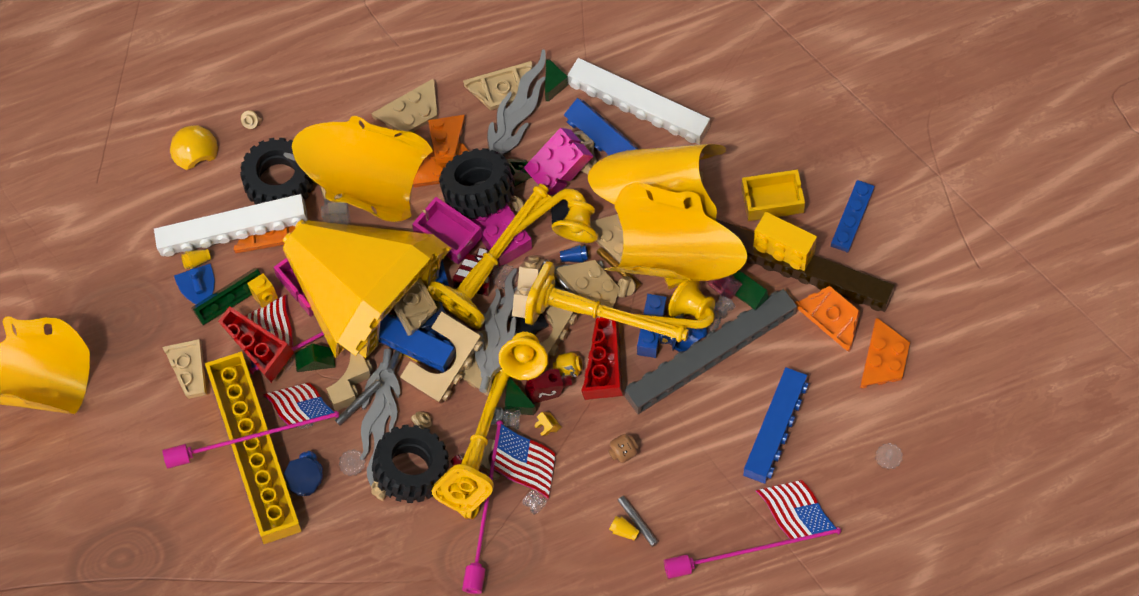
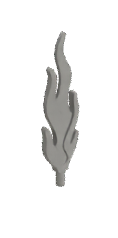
M544 49L541 51L538 64L521 77L518 91L512 104L506 109V104L512 92H509L500 103L496 116L497 133L494 130L493 122L490 123L487 132L489 151L494 150L502 155L510 152L518 145L524 131L529 124L525 123L514 136H511L514 128L525 120L537 105L540 86L545 81V77L537 81L532 95L528 99L527 92L532 80L544 67L546 61Z
M517 268L512 270L506 278L505 302L501 311L498 314L496 313L501 301L500 291L497 288L495 290L496 296L485 315L488 347L484 351L485 342L483 338V345L478 352L475 351L476 362L482 378L479 391L482 393L487 392L490 380L502 369L499 364L498 355L502 346L516 335V317L512 318L508 333L507 323L513 310L514 291L512 282L518 272Z
M384 349L383 362L380 363V366L372 374L365 386L366 390L376 379L382 384L375 391L376 396L373 404L366 413L361 425L362 461L369 454V437L372 433L374 436V451L367 466V478L370 486L374 482L372 462L377 443L384 435L389 415L391 416L389 424L390 433L396 424L398 416L397 406L391 389L394 390L396 397L399 398L400 386L394 372L390 373L386 370L391 360V349ZM371 396L362 404V410H366L370 404Z

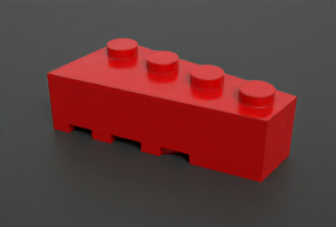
M230 306L218 321L271 383L294 354V351L286 342Z
M598 317L595 321L592 345L589 351V360L581 391L585 400L623 396L619 324L617 321Z

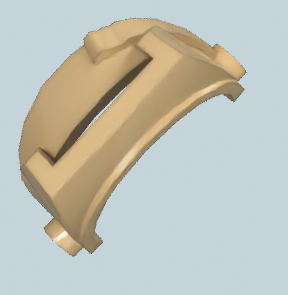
M489 439L487 446H485L481 466L488 474L490 473L489 455L494 449L495 440ZM494 472L493 479H499L500 475Z

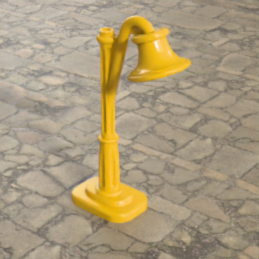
M539 184L533 187L532 195L490 251L483 253L482 259L469 272L459 287L453 289L440 282L433 281L427 288L432 299L442 302L443 308L462 322L479 330L485 321V317L471 300L481 288L494 266L498 265L497 259L511 240L564 199L568 202L569 212L563 220L556 221L551 225L552 230L557 235L571 241L593 243L598 240V234L590 226V218L595 213V208L586 203L584 196L577 190L571 188L563 189L551 197L547 194L549 189L545 185Z
M546 261L529 291L525 310V323L529 325L535 324L539 315L547 307L553 306L567 311L591 315L593 318L597 316L673 337L676 338L677 342H681L682 340L686 341L688 338L689 330L686 328L703 329L713 323L715 318L713 311L715 299L702 294L700 291V281L683 280L670 299L668 307L670 317L631 314L601 305L600 301L596 302L555 288V265L553 262ZM684 313V315L688 314L694 316L696 320L680 319L674 317Z
M530 332L517 333L512 340H509L502 346L498 354L499 364L502 369L494 377L476 433L470 437V444L462 463L451 467L432 488L434 498L453 510L464 513L471 512L488 498L493 491V481L490 477L480 472L479 469L485 446L488 444L486 437L497 404L509 377L518 380H530L541 375L548 365L547 352L539 343L538 338Z

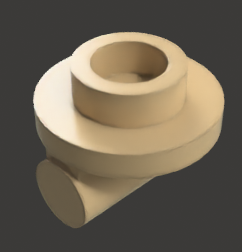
M248 110L241 115V122L244 127L253 129L261 124L262 118L258 117L255 112Z
M512 196L509 203H507L514 215H517L525 204L517 196Z
M626 276L619 280V297L624 298L635 292L636 283L631 277Z
M417 412L411 417L413 423L418 425L420 429H428L432 424L430 416L425 412Z
M374 481L371 486V493L383 501L386 491H381L378 488V482Z

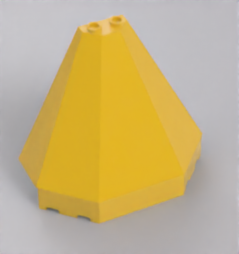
M302 219L296 224L295 230L292 233H288L283 239L285 243L283 251L335 358L345 348L355 356L359 353L367 358L378 346L380 322L421 276L426 288L433 281H436L439 277L440 262L452 249L434 234L310 220L304 221Z

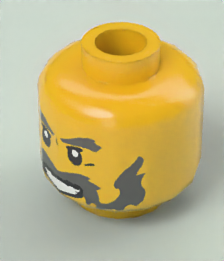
M574 352L559 354L556 362H553V369H559L561 376L570 375L571 378L577 377L580 371L583 370L582 359Z

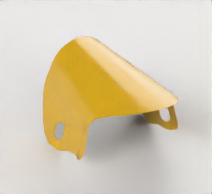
M351 116L347 122H327L306 127L295 136L292 142L295 161L314 182L325 189V198L327 200L351 204L370 212L382 220L390 222L403 221L412 216L409 202L413 180L422 161L433 151L425 139L413 132L398 131L372 125L358 116ZM360 120L363 122L365 127H362L359 124ZM336 195H342L341 198L335 199ZM371 206L376 209L377 214L374 213Z
M701 144L618 152L594 164L589 170L588 182L596 194L614 205L620 191L626 185L634 182L645 183L672 192H694L701 199L704 213L716 221L717 208L701 182L699 160L723 154L726 152V147L717 144ZM700 153H703V154H704V156H703L702 158H699V157H700ZM646 189L648 198L653 201L652 193ZM691 198L684 200L686 209L692 206Z
M639 182L630 183L620 191L615 202V209L623 230L622 258L617 268H604V270L691 281H708L730 276L740 270L746 263L747 252L742 241L729 229L704 213L698 194L690 191L679 193L667 191ZM646 189L652 193L653 201L648 198ZM691 198L692 206L686 209L684 200Z
M5 317L2 322L6 332V339L0 343V405L76 414L85 396L90 369V351L80 335L68 323L57 318L45 317L34 320H17L12 317ZM12 324L16 328L17 336L13 332ZM45 324L52 325V334H45Z

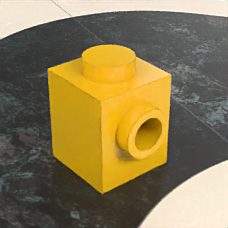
M264 273L247 283L252 296L261 308L278 299L272 283Z

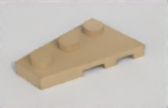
M198 339L162 347L186 397L190 399L207 395L202 342Z

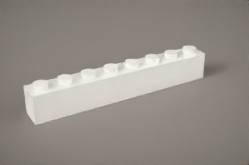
M580 58L576 60L568 73V84L572 88L580 89L591 97L602 99L608 105H615L621 111L630 112L638 119L647 120L658 128L662 127L668 130L673 135L684 137L690 143L700 145L710 128V118Z
M299 194L155 228L156 247L161 256L169 257L175 253L192 251L200 247L208 248L217 243L224 244L234 239H245L251 235H263L268 231L283 230L285 227L296 226L301 219L304 221L308 220L306 204L302 195Z

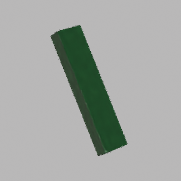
M253 268L193 306L191 309L201 324H207L226 312L229 306L233 307L251 296L252 294L247 283L261 275L260 271L257 268Z
M740 270L730 276L714 280L754 310L758 309L769 299L768 291Z

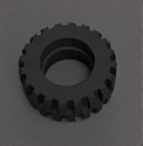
M281 137L279 140L269 138L267 142L262 140L258 142L259 145L257 147L255 145L252 146L250 153H246L243 157L244 161L241 162L240 167L241 180L245 193H247L249 200L254 202L255 205L299 194L302 195L304 201L309 197L308 192L312 191V183L314 181L300 168L296 161L290 160L283 155L284 153L293 154V140L286 141V138ZM283 164L295 170L291 179L281 185H269L260 180L262 173L273 165Z
M476 148L454 156L452 161L449 160L446 163V167L443 168L439 177L440 187L446 204L471 219H477L480 216L484 218L488 214L492 213L493 215L497 213L499 209L502 210L506 203H509L515 191V181L508 160L497 151H489L486 148H482V150ZM484 181L478 185L470 186L473 183Z
M402 425L401 429L398 427L392 428L391 433L386 432L377 443L372 462L374 481L378 482V488L381 491H386L385 495L390 498L394 496L396 501L399 502L407 500V503H413V500H417L419 503L424 501L425 497L430 499L433 497L432 488L434 484L447 472L449 467V454L445 450L446 445L443 441L439 442V436L436 433L432 435L429 429H420L418 425L413 427ZM402 453H413L420 456L426 462L428 470L418 475L405 474L396 468L392 459Z

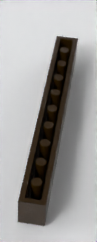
M716 219L718 223L729 229L742 241L747 252V263L760 265L768 271L779 272L787 278L798 279L799 282L814 285L819 290L831 286L843 297L851 299L856 304H865L875 311H886L894 291V284L816 255L812 257L805 271L794 269L787 262L778 261L766 252H759L753 246L754 232Z

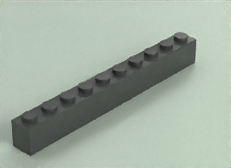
M784 289L779 292H773L769 299L758 309L754 310L752 308L748 312L743 311L734 321L726 322L722 325L721 329L716 332H710L701 342H694L690 349L685 352L681 351L671 361H665L660 364L657 370L649 371L638 382L630 383L625 389V398L639 415L794 316L797 312V305Z

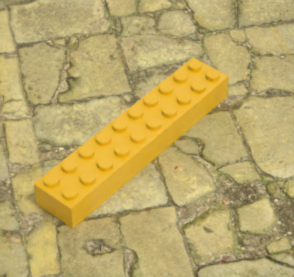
M242 351L205 363L229 440L267 431L268 429ZM270 435L231 444L263 544L300 533L299 522Z

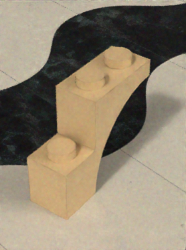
M531 255L526 257L520 265L518 288L514 293L512 316L525 318L529 291L542 269V263L545 259Z
M351 353L349 366L344 375L335 384L326 388L335 411L349 407L356 400L355 396L358 395L354 385L371 377V364L369 360H365L359 353L357 356Z

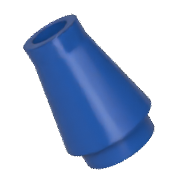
M580 244L560 251L561 262L582 263L589 260L587 246Z

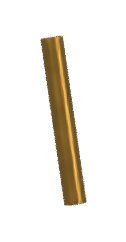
M602 247L597 250L596 253L611 267L617 268L619 266V263ZM618 272L622 277H631L636 283V290L642 286L630 273Z

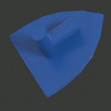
M210 264L174 275L180 292L194 304H198L213 294L215 279Z

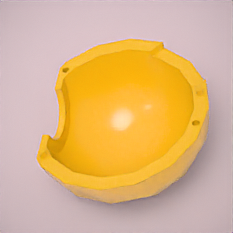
M199 125L181 128L173 136L170 145L171 158L178 166L185 170L193 168L200 161L207 160L209 162L214 160L218 153L215 137L208 129Z

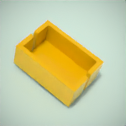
M798 170L742 178L741 190L748 221L761 220L765 212L776 217L804 213L805 201Z
M765 212L755 229L753 246L759 252H766L778 261L789 263L794 269L805 271L815 254L817 236Z

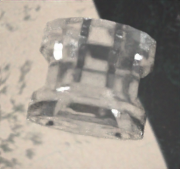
M721 294L718 297V301L715 302L713 311L724 319L728 312L735 308V305L730 298Z
M505 409L503 425L507 428L513 427L519 430L521 411L516 410L512 412L509 409Z
M536 489L529 492L522 501L524 506L530 508L532 514L538 513L547 503L544 497L539 496V492Z

